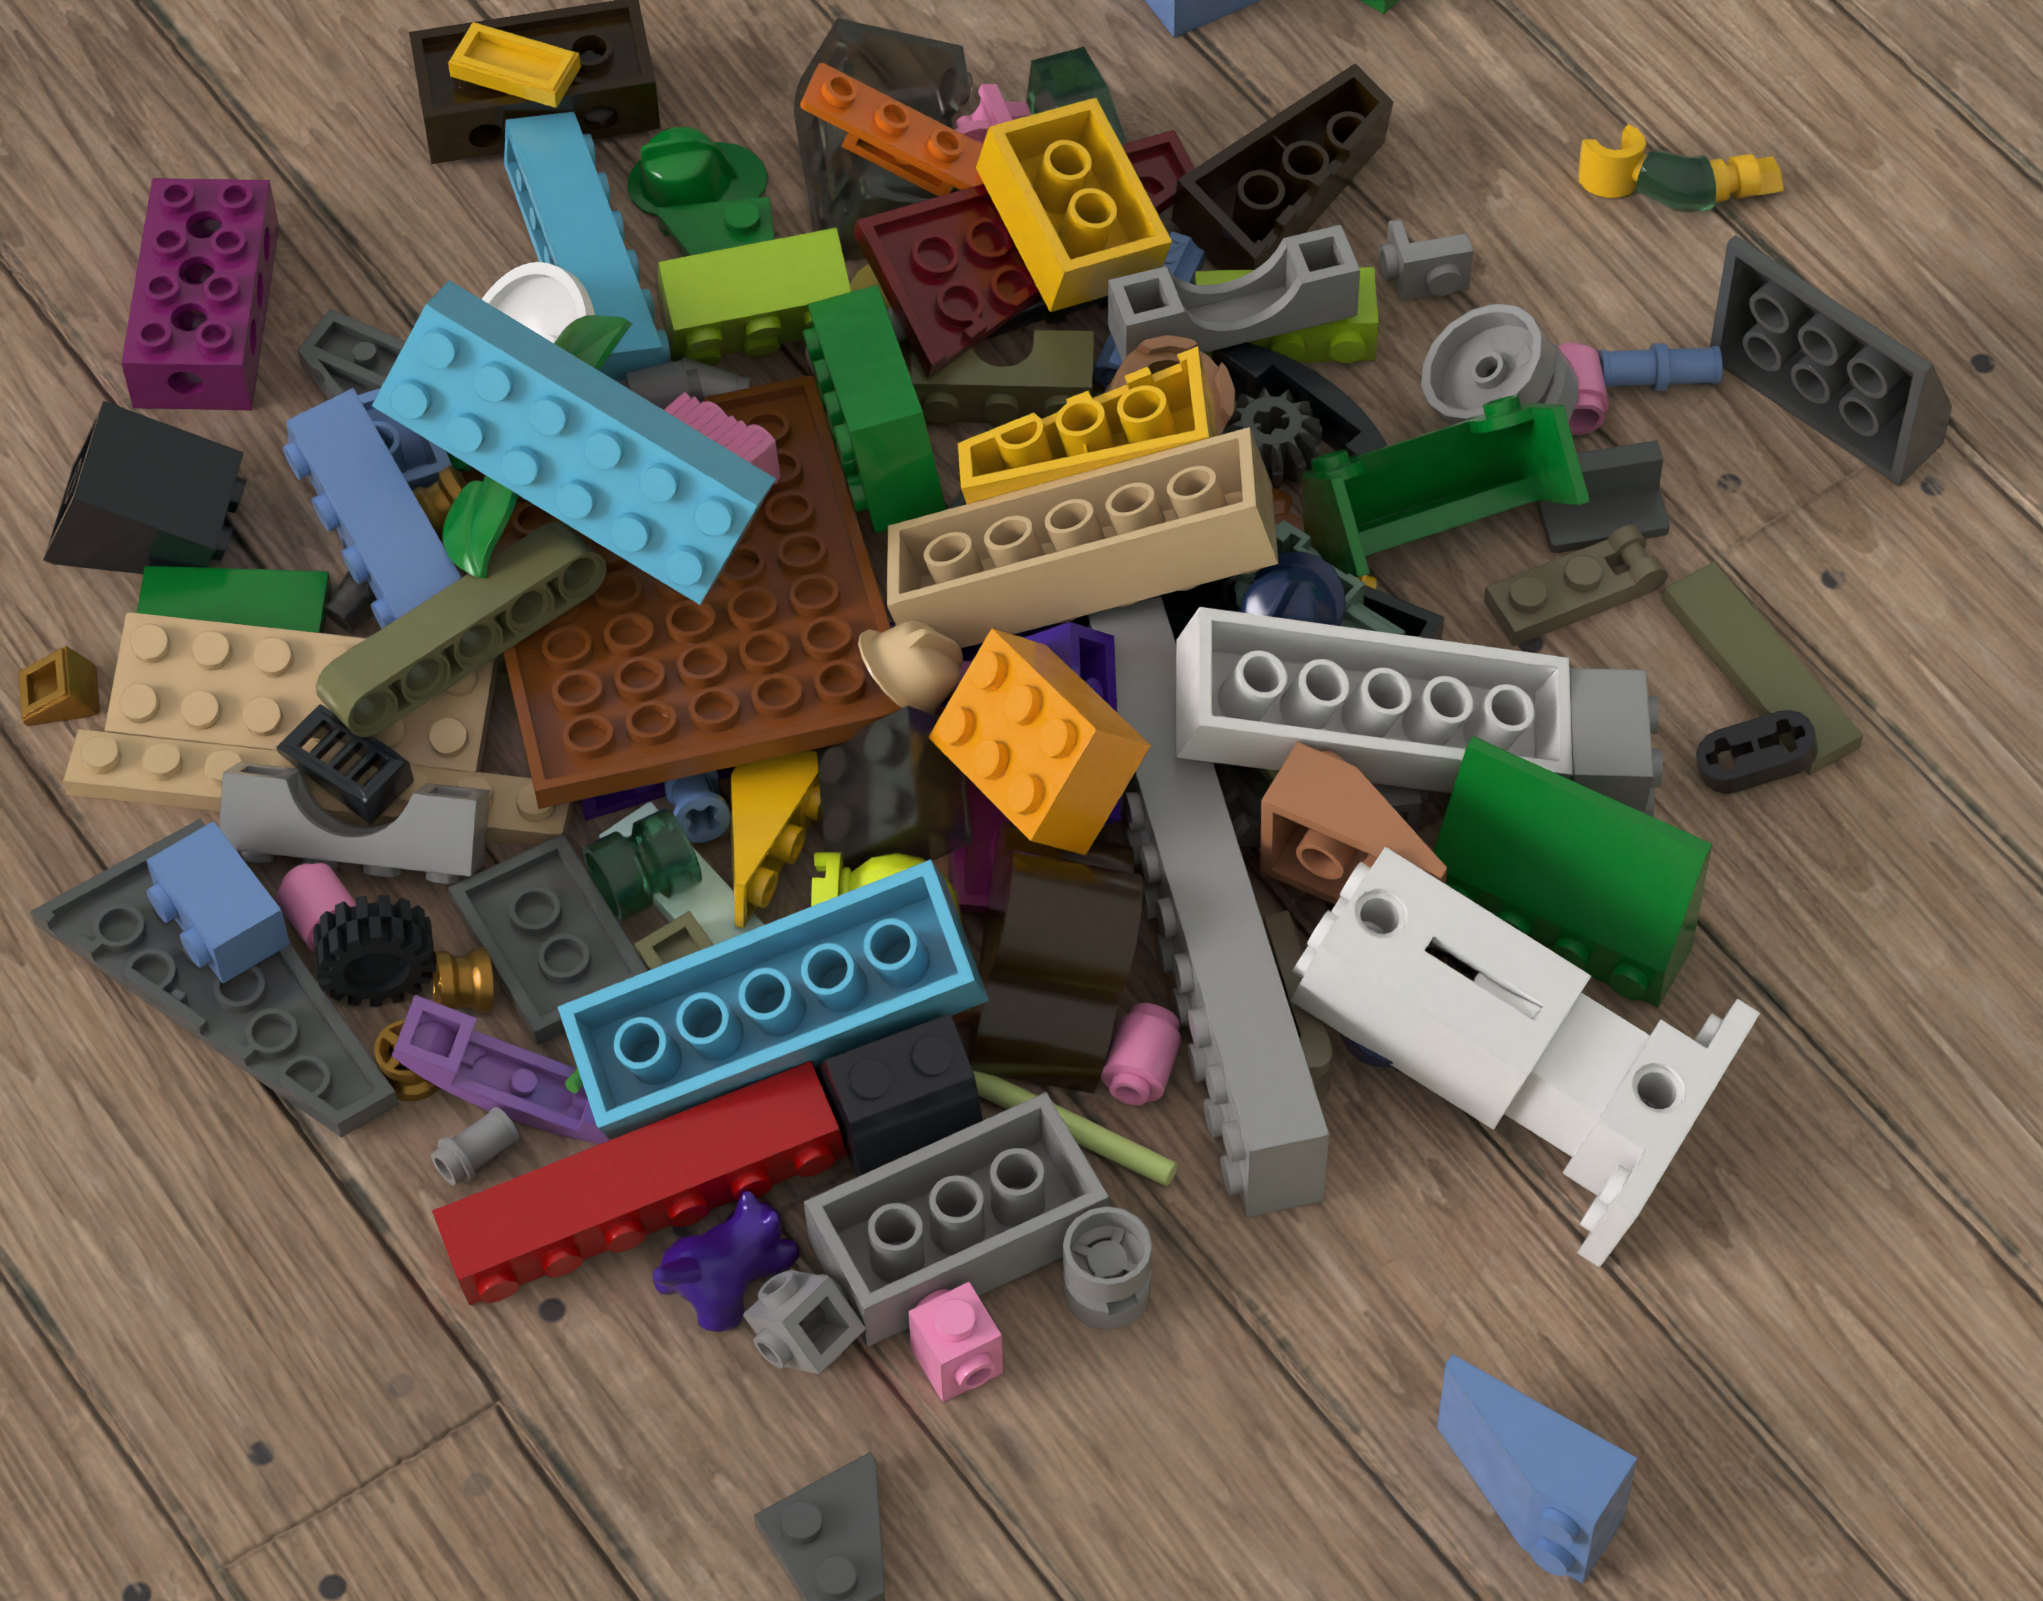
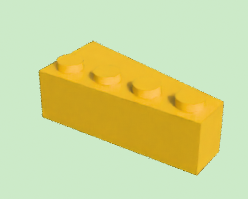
M1198 346L1177 354L1179 364L1151 374L1148 366L1124 376L1126 385L1092 398L1089 391L1066 399L1067 404L1055 414L1041 419L1035 413H1031L959 442L958 455L961 490L966 504L1218 436L1213 395Z

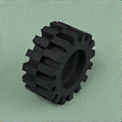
M378 895L377 903H368L367 896L355 898L356 906L350 907L343 901L335 905V914L326 911L320 916V924H315L313 930L317 980L319 979V986L324 992L330 990L331 998L340 1001L348 995V1004L360 1006L363 999H370V1007L382 1006L381 998L390 997L393 1004L404 1001L403 992L406 991L412 996L417 995L422 991L421 983L429 985L432 981V972H435V956L431 921L429 916L425 917V910L419 905L411 909L410 900L401 897L394 905L390 904V895Z

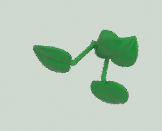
M583 316L571 322L561 332L554 344L599 371L620 339L633 324L623 317ZM447 452L452 467L455 470L468 472L474 469ZM486 475L484 481L476 480L469 482L460 491L446 516L442 532L445 550L454 564L477 578H487L490 556L511 517L518 494Z

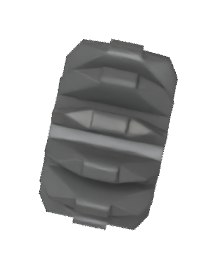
M1263 387L1258 395V399L1241 394L1238 402H1236L1234 413L1222 434L1250 427L1273 488L1279 489L1283 479L1300 485L1305 470L1313 469L1311 459L1319 456V444L1322 440V427L1319 425V419L1313 417L1310 402L1293 403V397L1289 389L1280 397L1270 396L1265 387Z

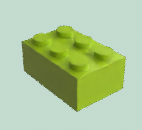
M837 228L658 262L657 300L663 327L669 342L671 361L682 360V356L708 365H714L722 360L721 355L745 351V355L748 357H758L778 351L782 343L803 340L806 345L802 330L813 327L808 304L851 292Z

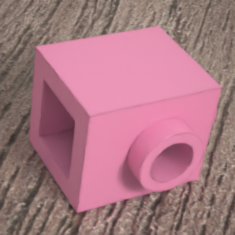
M970 1282L951 1291L949 1289L936 1290L925 1296L917 1304L916 1308L908 1311L911 1350L943 1403L970 1389L979 1387L988 1380L1003 1373L1002 1334Z

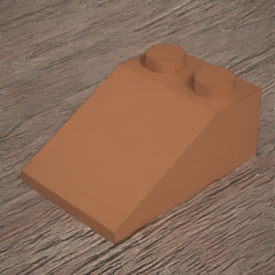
M1300 742L1296 743L1261 800V873L1336 905L1341 897L1339 895L1360 861L1372 867L1383 849L1387 847L1446 884L1447 867L1356 766L1347 763L1341 756L1332 751L1316 750Z

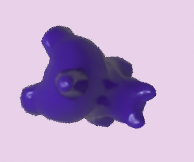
M745 1191L739 1199L736 1210L724 1222L712 1227L702 1235H690L680 1238L665 1251L661 1265L652 1274L654 1286L660 1294L671 1295L678 1293L682 1298L692 1303L697 1312L698 1325L706 1331H730L740 1324L745 1313L743 1297L748 1285L758 1278L775 1276L789 1270L800 1256L798 1245L792 1239H780L783 1221L778 1210L765 1202L757 1201L752 1192Z

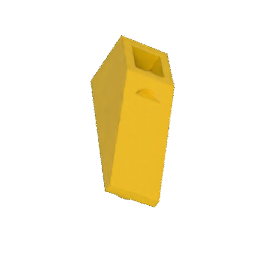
M808 750L739 765L731 773L730 821L735 926L744 929L757 907H767L775 893L778 874L786 863L793 865L800 856L805 843L807 829L813 820L820 822L826 816L834 792L833 786L827 784V756Z

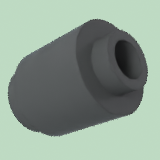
M682 360L625 372L626 379L617 381L663 410L684 392L690 398L695 396L700 403L704 401L697 369L685 371Z

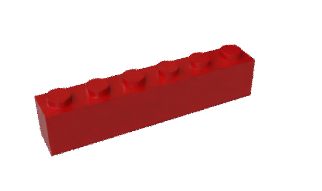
M809 1061L432 1210L457 1280L469 1306L480 1301L493 1303L510 1297L519 1289L520 1285L540 1277L547 1276L553 1278L567 1275L579 1268L583 1260L608 1250L611 1252H623L632 1249L642 1243L646 1235L668 1226L685 1227L697 1223L706 1217L711 1209L734 1200L739 1202L742 1193L745 1191L752 1192L757 1199L765 1195L772 1188V1185L796 1175L810 1177L820 1174L829 1169L835 1160L846 1156L837 1121L812 1062Z

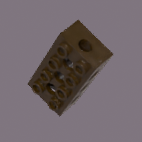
M614 0L475 22L579 53L581 68L557 108L450 77L448 62L473 22L409 32L431 164L504 153L506 119L574 112L582 134H590L592 139L661 129L656 80L639 0Z

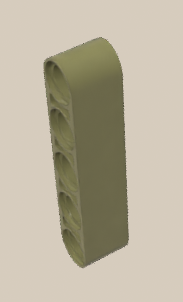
M561 521L545 524L491 558L488 564L487 578H477L468 573L330 662L318 677L316 684L317 696L354 735L359 737L376 735L591 596L604 581L606 562L569 525Z

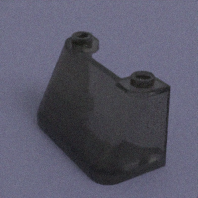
M837 18L798 83L794 99V118L813 232L837 228L844 262L866 260L854 235L858 219L938 196L844 149L841 146L847 135L846 131L800 107L801 100L818 64L825 63L952 129L951 119L959 106L967 103L972 91L973 78L972 74L967 71L964 49L961 45ZM953 187L950 193L957 192L960 190Z

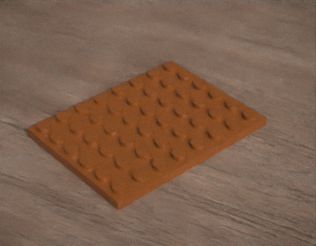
M813 375L704 397V401L715 403L728 417L733 415L737 422L742 420L746 426L759 425L772 435L776 441L781 477L778 484H773L721 575L700 605L572 528L605 560L606 574L604 581L591 596L503 652L538 809L918 727L916 715L898 706L883 692L870 675L861 657L858 646L861 633L868 629L883 633L891 628ZM475 468L468 472H462L463 479L467 484L476 480L484 481L485 474ZM518 495L511 517L497 541L490 559L541 526L561 520Z

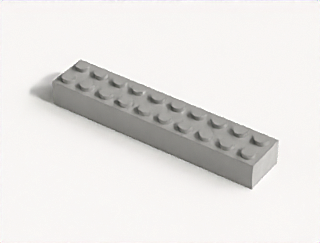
M1160 596L1145 599L1130 606L1114 607L1088 614V628L1114 635L1117 713L1151 745L1121 795V813L1126 814L1129 828L1123 829L1124 844L1133 847L1134 866L1141 865L1144 874L1142 908L1146 919L1157 918L1161 934L1155 935V948L1161 971L1163 973L1173 971L1177 988L1171 989L1174 1015L1179 1019L1180 1027L1189 1026L1194 1043L1187 1044L1188 1060L1193 1079L1196 1083L1205 1081L1210 1095L1209 1099H1204V1113L1212 1139L1222 1137L1227 1155L1220 1157L1221 1171L1229 1196L1239 1194L1246 1218L1323 1202L1329 1132L1213 762L1176 757V643L1162 598Z

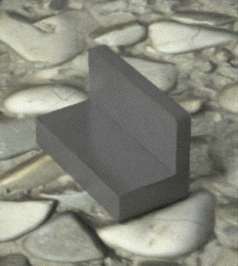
M1657 440L1577 453L1590 502L1581 505L1535 501L1549 549L1553 553L1589 547L1607 540L1615 530L1629 524L1637 526L1645 539L1666 536L1669 533L1670 522L1659 491L1664 459Z

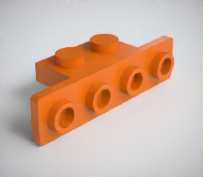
M825 63L818 64L801 100L800 107L846 131L847 135L841 147L938 197L950 194L953 187L964 190L984 184L976 170L983 144Z

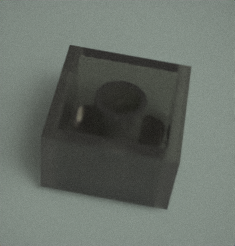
M907 705L861 728L848 742L823 747L817 751L824 852H842L844 868L849 867L852 872L871 857L893 853H902L921 857L926 861H935L972 843L967 777L928 738L940 717Z

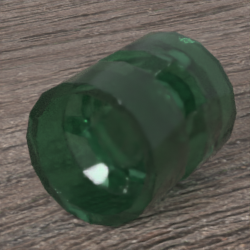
M663 808L634 822L631 827V835L628 837L615 831L583 848V856L589 875L620 923L652 908L655 894L661 893L670 899L701 884L703 880L701 868L691 842L677 818L667 808Z

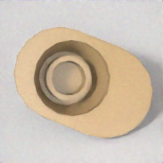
M916 619L907 620L883 633L871 629L861 633L858 646L862 660L870 675L883 692L898 706L918 716L933 729L944 711L942 703L956 688L960 680V668L963 663L960 645L953 639L938 633L923 621Z

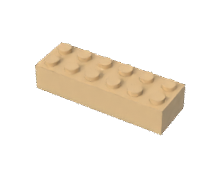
M1250 427L889 525L887 607L896 626L907 620H920L938 633L953 639L960 645V648H965L983 643L991 628L1016 635L1017 633L1054 623L1070 622L1077 617L1114 607L1130 606L1138 601L1174 591L1190 590L1201 584L1234 575L1250 574L1261 568L1278 564L1272 484Z

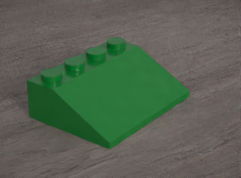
M1472 736L1466 746L1433 852L1447 867V886L1585 971L1591 977L1610 985L1619 995L1631 1000H1642L1658 1008L1692 950L1712 843Z

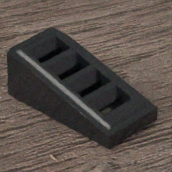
M321 704L276 747L281 756L298 769H302L304 774L370 825L414 782L409 761L373 736L359 737L354 735L331 710ZM322 727L329 731L310 752L302 749ZM339 740L346 744L327 764L320 760ZM356 753L361 756L345 774L339 772ZM372 766L378 769L362 786L356 783Z

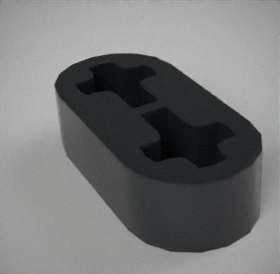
M1792 710L1777 711L1718 729L1706 735L1699 743L1696 752L1697 765L1704 783L1713 791L1724 794L1735 793L1792 776L1808 769L1815 761L1818 753V744L1814 726L1808 717ZM1791 732L1792 737L1796 740L1797 750L1785 753L1784 748L1780 745L1779 735ZM1730 751L1731 756L1735 759V769L1723 772L1721 765L1718 764L1719 753Z

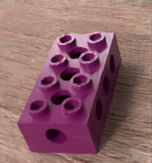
M152 178L121 362L133 408L252 410L279 232V222L270 180ZM199 264L207 265V266L211 267L212 269H205V268L199 267L198 265H199ZM191 311H199L204 315L194 314Z

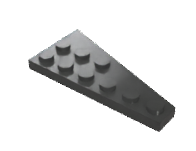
M201 818L30 911L34 924L338 1136H345L398 1105L396 1092L291 945L281 949L223 984L208 964L199 968L192 961L180 939V934L184 931L175 919L165 923L157 914L146 892V889L153 886L146 860L206 826Z

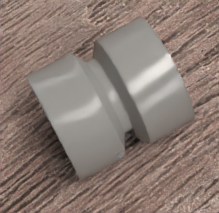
M1109 1206L1094 1208L1076 1217L1066 1230L1063 1243V1292L1066 1305L1076 1319L1090 1327L1106 1330L1125 1327L1138 1319L1149 1303L1152 1275V1242L1149 1230L1139 1217L1121 1208Z

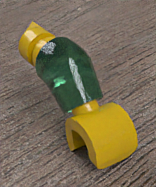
M1627 124L1622 131L1620 150L1605 148L1596 139H1584L1581 143L1578 170L1579 183L1585 190L1604 198H1621L1632 194L1637 189L1639 193L1674 211L1690 213L1709 211L1714 208L1715 203L1727 201L1730 193L1735 199L1784 191L1781 169L1774 156L1756 159L1753 154L1749 153L1731 156L1728 158L1727 164H1725L1720 158L1708 160L1704 155L1684 156L1657 149H1652L1646 155L1644 135L1630 124Z

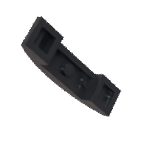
M1247 342L1212 351L1214 363L1219 367L1222 362L1228 369L1235 388V401L1238 402L1241 394L1258 399V395L1263 387L1266 388L1270 396L1280 397L1289 389L1293 397V403L1310 402L1313 417L1319 419V425L1322 427V441L1335 451L1347 450L1350 458L1388 446L1374 423L1348 395L1319 373L1300 362L1278 352Z

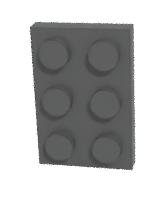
M564 834L448 887L452 905L478 948L486 947L488 949L492 971L536 1045L566 1032L558 1006L648 971Z

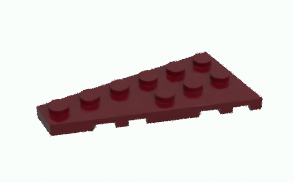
M1175 130L1122 144L1158 215L1174 204L1178 179L1195 169ZM984 184L858 219L856 222L854 235L927 379L1042 298Z

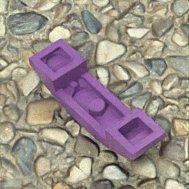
M414 995L392 1053V1057L441 1089L487 1111L494 1107L500 1108L513 1121L553 1134L597 1144L610 1140L597 1128L584 1086L578 1093L570 1092L565 1086L566 1080L577 1068L475 1031L473 1028L477 1020L476 1017Z

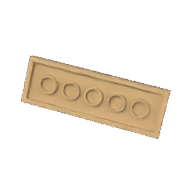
M126 612L104 732L277 750L276 747L319 704L328 708L320 700L316 692L317 680L322 670L334 659L367 638ZM498 657L382 732L373 735V737L396 751L409 761L410 765L481 772L499 664ZM322 727L302 749L310 752L329 731ZM339 740L324 756L334 757L346 744ZM356 753L351 759H360L361 756Z

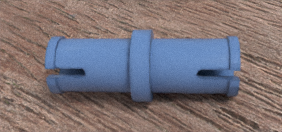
M1652 343L1649 350L1598 351L1606 387L1650 385L1652 391H1666L1668 386L1672 384L1711 383L1714 385L1720 383L1722 378L1723 364L1719 346L1668 349L1666 343Z

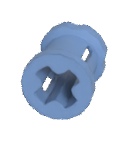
M717 770L664 782L666 798L675 807L673 811L675 829L677 834L684 840L693 843H704L714 840L723 834L730 824L731 813L726 800L718 794L720 786Z

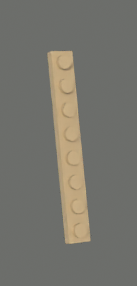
M78 729L63 783L67 795L220 812L223 772L237 763L243 762L288 768L297 767L281 756L277 750ZM323 756L320 760L327 764L333 756ZM350 759L339 772L345 774L359 759ZM410 765L414 782L370 825L304 774L310 792L323 809L341 821L358 826H378L396 820L405 809L412 794L426 783L490 790L486 841L537 846L561 834H564L567 839L575 803L573 801L538 809L532 778ZM372 766L356 783L362 786L378 769Z

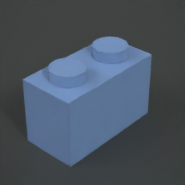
M214 821L146 860L153 886L146 889V892L155 911L165 923L175 919L184 931L180 934V939L192 961L199 968L208 964L223 984L290 945L281 908Z

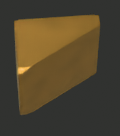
M64 646L18 671L22 723L27 726L87 718L99 713L100 705L96 666L93 662L68 646Z

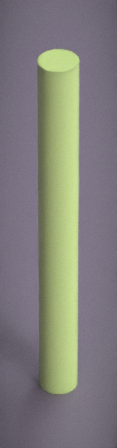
M973 1071L978 1096L1006 1110L1038 1096L999 1076ZM1053 1103L1078 1145L1165 1187L1169 1186L1176 1174L1177 1162Z

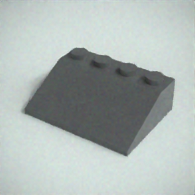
M1733 236L1727 242L1710 347L1719 346L1722 354L1723 368L1900 486L1944 443L1952 405L1934 366L1738 236Z

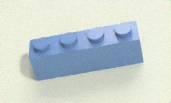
M354 388L286 421L289 443L282 446L286 460L298 480L308 476L318 495L312 498V503L325 529L330 532L337 528L345 541L347 548L341 550V554L353 579L357 584L367 580L377 600L371 603V608L381 628L386 627L461 578Z

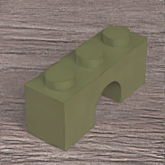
M1034 330L1033 348L1029 356L1018 364L1006 367L993 366L984 362L977 356L973 346L928 379L912 349L910 377L925 421L936 424L970 422L1004 425L1031 413H1035L1041 419L1055 414L1067 404L1066 399L1085 391H1089L1093 398L1094 331Z

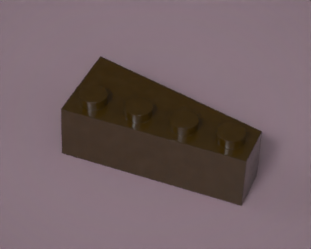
M1356 63L1178 179L1171 221L1186 236L1191 237L1199 248L1205 251V256L1219 270L1257 269L1272 256L1283 238L1306 233L1384 144L1394 101Z

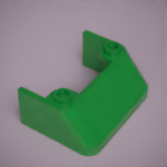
M1518 395L1506 396L1483 404L1485 414L1350 458L1347 450H1339L1311 459L1313 470L1302 475L1304 533L1311 537V547L1321 555L1323 560L1347 575L1350 573L1354 577H1361L1370 574L1365 556L1533 501L1581 505L1590 502L1564 405L1521 404Z

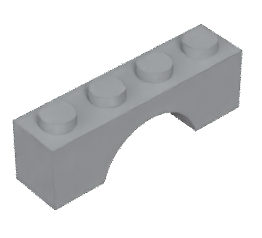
M1332 226L1283 238L1276 251L1260 267L1238 279L1221 284H1190L1175 277L1167 266L1108 280V326L1122 362L1144 340L1164 335L1190 338L1198 342L1199 351L1205 353L1357 316L1360 268L1342 226Z
M239 762L223 772L219 829L235 850H238L242 859L248 862L276 861V855L300 857V865L324 863L332 869H337L339 862L363 864V873L381 877L400 876L402 869L425 871L426 880L456 884L463 881L465 876L471 877L484 866L490 790L426 783L412 794L405 809L396 820L378 826H358L337 819L321 807L310 792L302 769Z

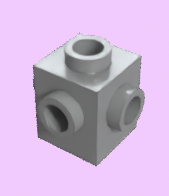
M794 1270L779 1273L769 1279L758 1292L759 1300L743 1314L757 1334L753 1338L755 1347L770 1364L777 1368L787 1367L820 1374L827 1366L838 1359L842 1352L867 1329L849 1305V1299L844 1290L831 1277L825 1274L817 1275Z

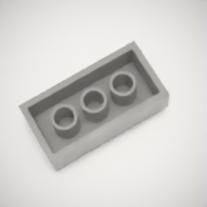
M1047 1092L804 1201L808 1242L827 1276L831 1277L844 1290L849 1299V1305L867 1328L860 1334L867 1347L908 1329V1311L916 1308L917 1304L925 1296L936 1290L949 1289L951 1291L970 1282L977 1295L980 1296L1062 1258L1066 1230L1075 1218L1090 1209L1109 1206L1108 1194Z

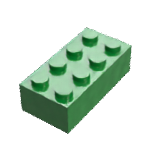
M874 285L809 303L808 308L813 327L802 330L811 364L814 366L817 378L815 380L834 445L837 447L842 470L848 482L856 513L868 510L874 531L878 533L888 530L889 525L946 510L923 411L879 286Z

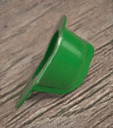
M681 126L659 132L646 145L642 146L640 149L641 159L630 172L627 186L632 202L645 213L658 216V207L760 198L766 190L768 174L763 161L751 150L733 143L713 142L702 131L688 126Z

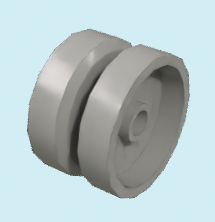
M1495 303L1472 309L1451 322L1432 343L1422 366L1421 387L1426 399L1440 418L1449 425L1484 415L1483 404L1511 395H1518L1521 404L1564 405L1568 422L1578 402L1579 379L1571 362L1559 347L1550 341L1547 333L1535 318L1514 305Z

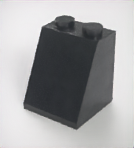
M103 401L73 463L43 561L54 565L143 574L145 566L206 568L211 559L221 562L233 530L232 527L223 524L226 512H236L246 486L247 479L237 476L244 452Z

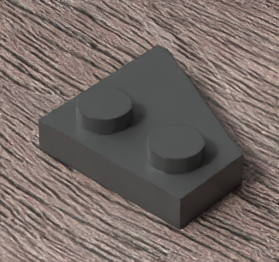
M871 1452L754 1514L757 1530L802 1601H885L876 1459Z

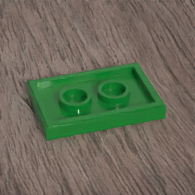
M145 566L136 613L324 634L331 580L329 571Z

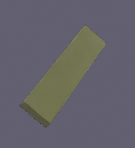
M1715 561L1664 587L1662 601L1760 717L1777 711L1792 710L1800 712L1809 718L1814 726L1818 744V753L1815 761L1805 770L1809 775L1861 747L1863 734ZM1791 732L1779 735L1780 741L1789 752L1797 750L1796 740L1792 737Z

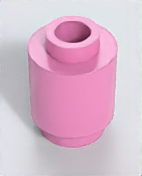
M1574 342L1561 344L1558 346L1559 349L1569 359L1579 379L1578 402L1569 420L1572 435L1587 434L1595 431L1604 423L1605 413L1609 407L1600 356L1594 348Z
M306 863L296 866L284 876L276 895L278 906L306 946L314 952L313 930L315 924H320V916L326 911L335 914V905L343 901L350 907L356 906L355 900L329 865L324 863Z
M1139 1003L1130 1008L1129 1014L1120 1018L1101 1074L1102 1082L1109 1088L1111 1095L1125 1104L1138 1106L1146 1102L1159 1100L1163 1096L1182 1042L1178 1031L1180 1021L1168 1009L1155 1004Z

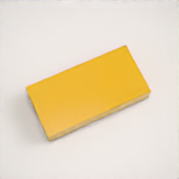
M475 22L471 24L448 62L450 77L554 108L558 107L581 68L579 53Z

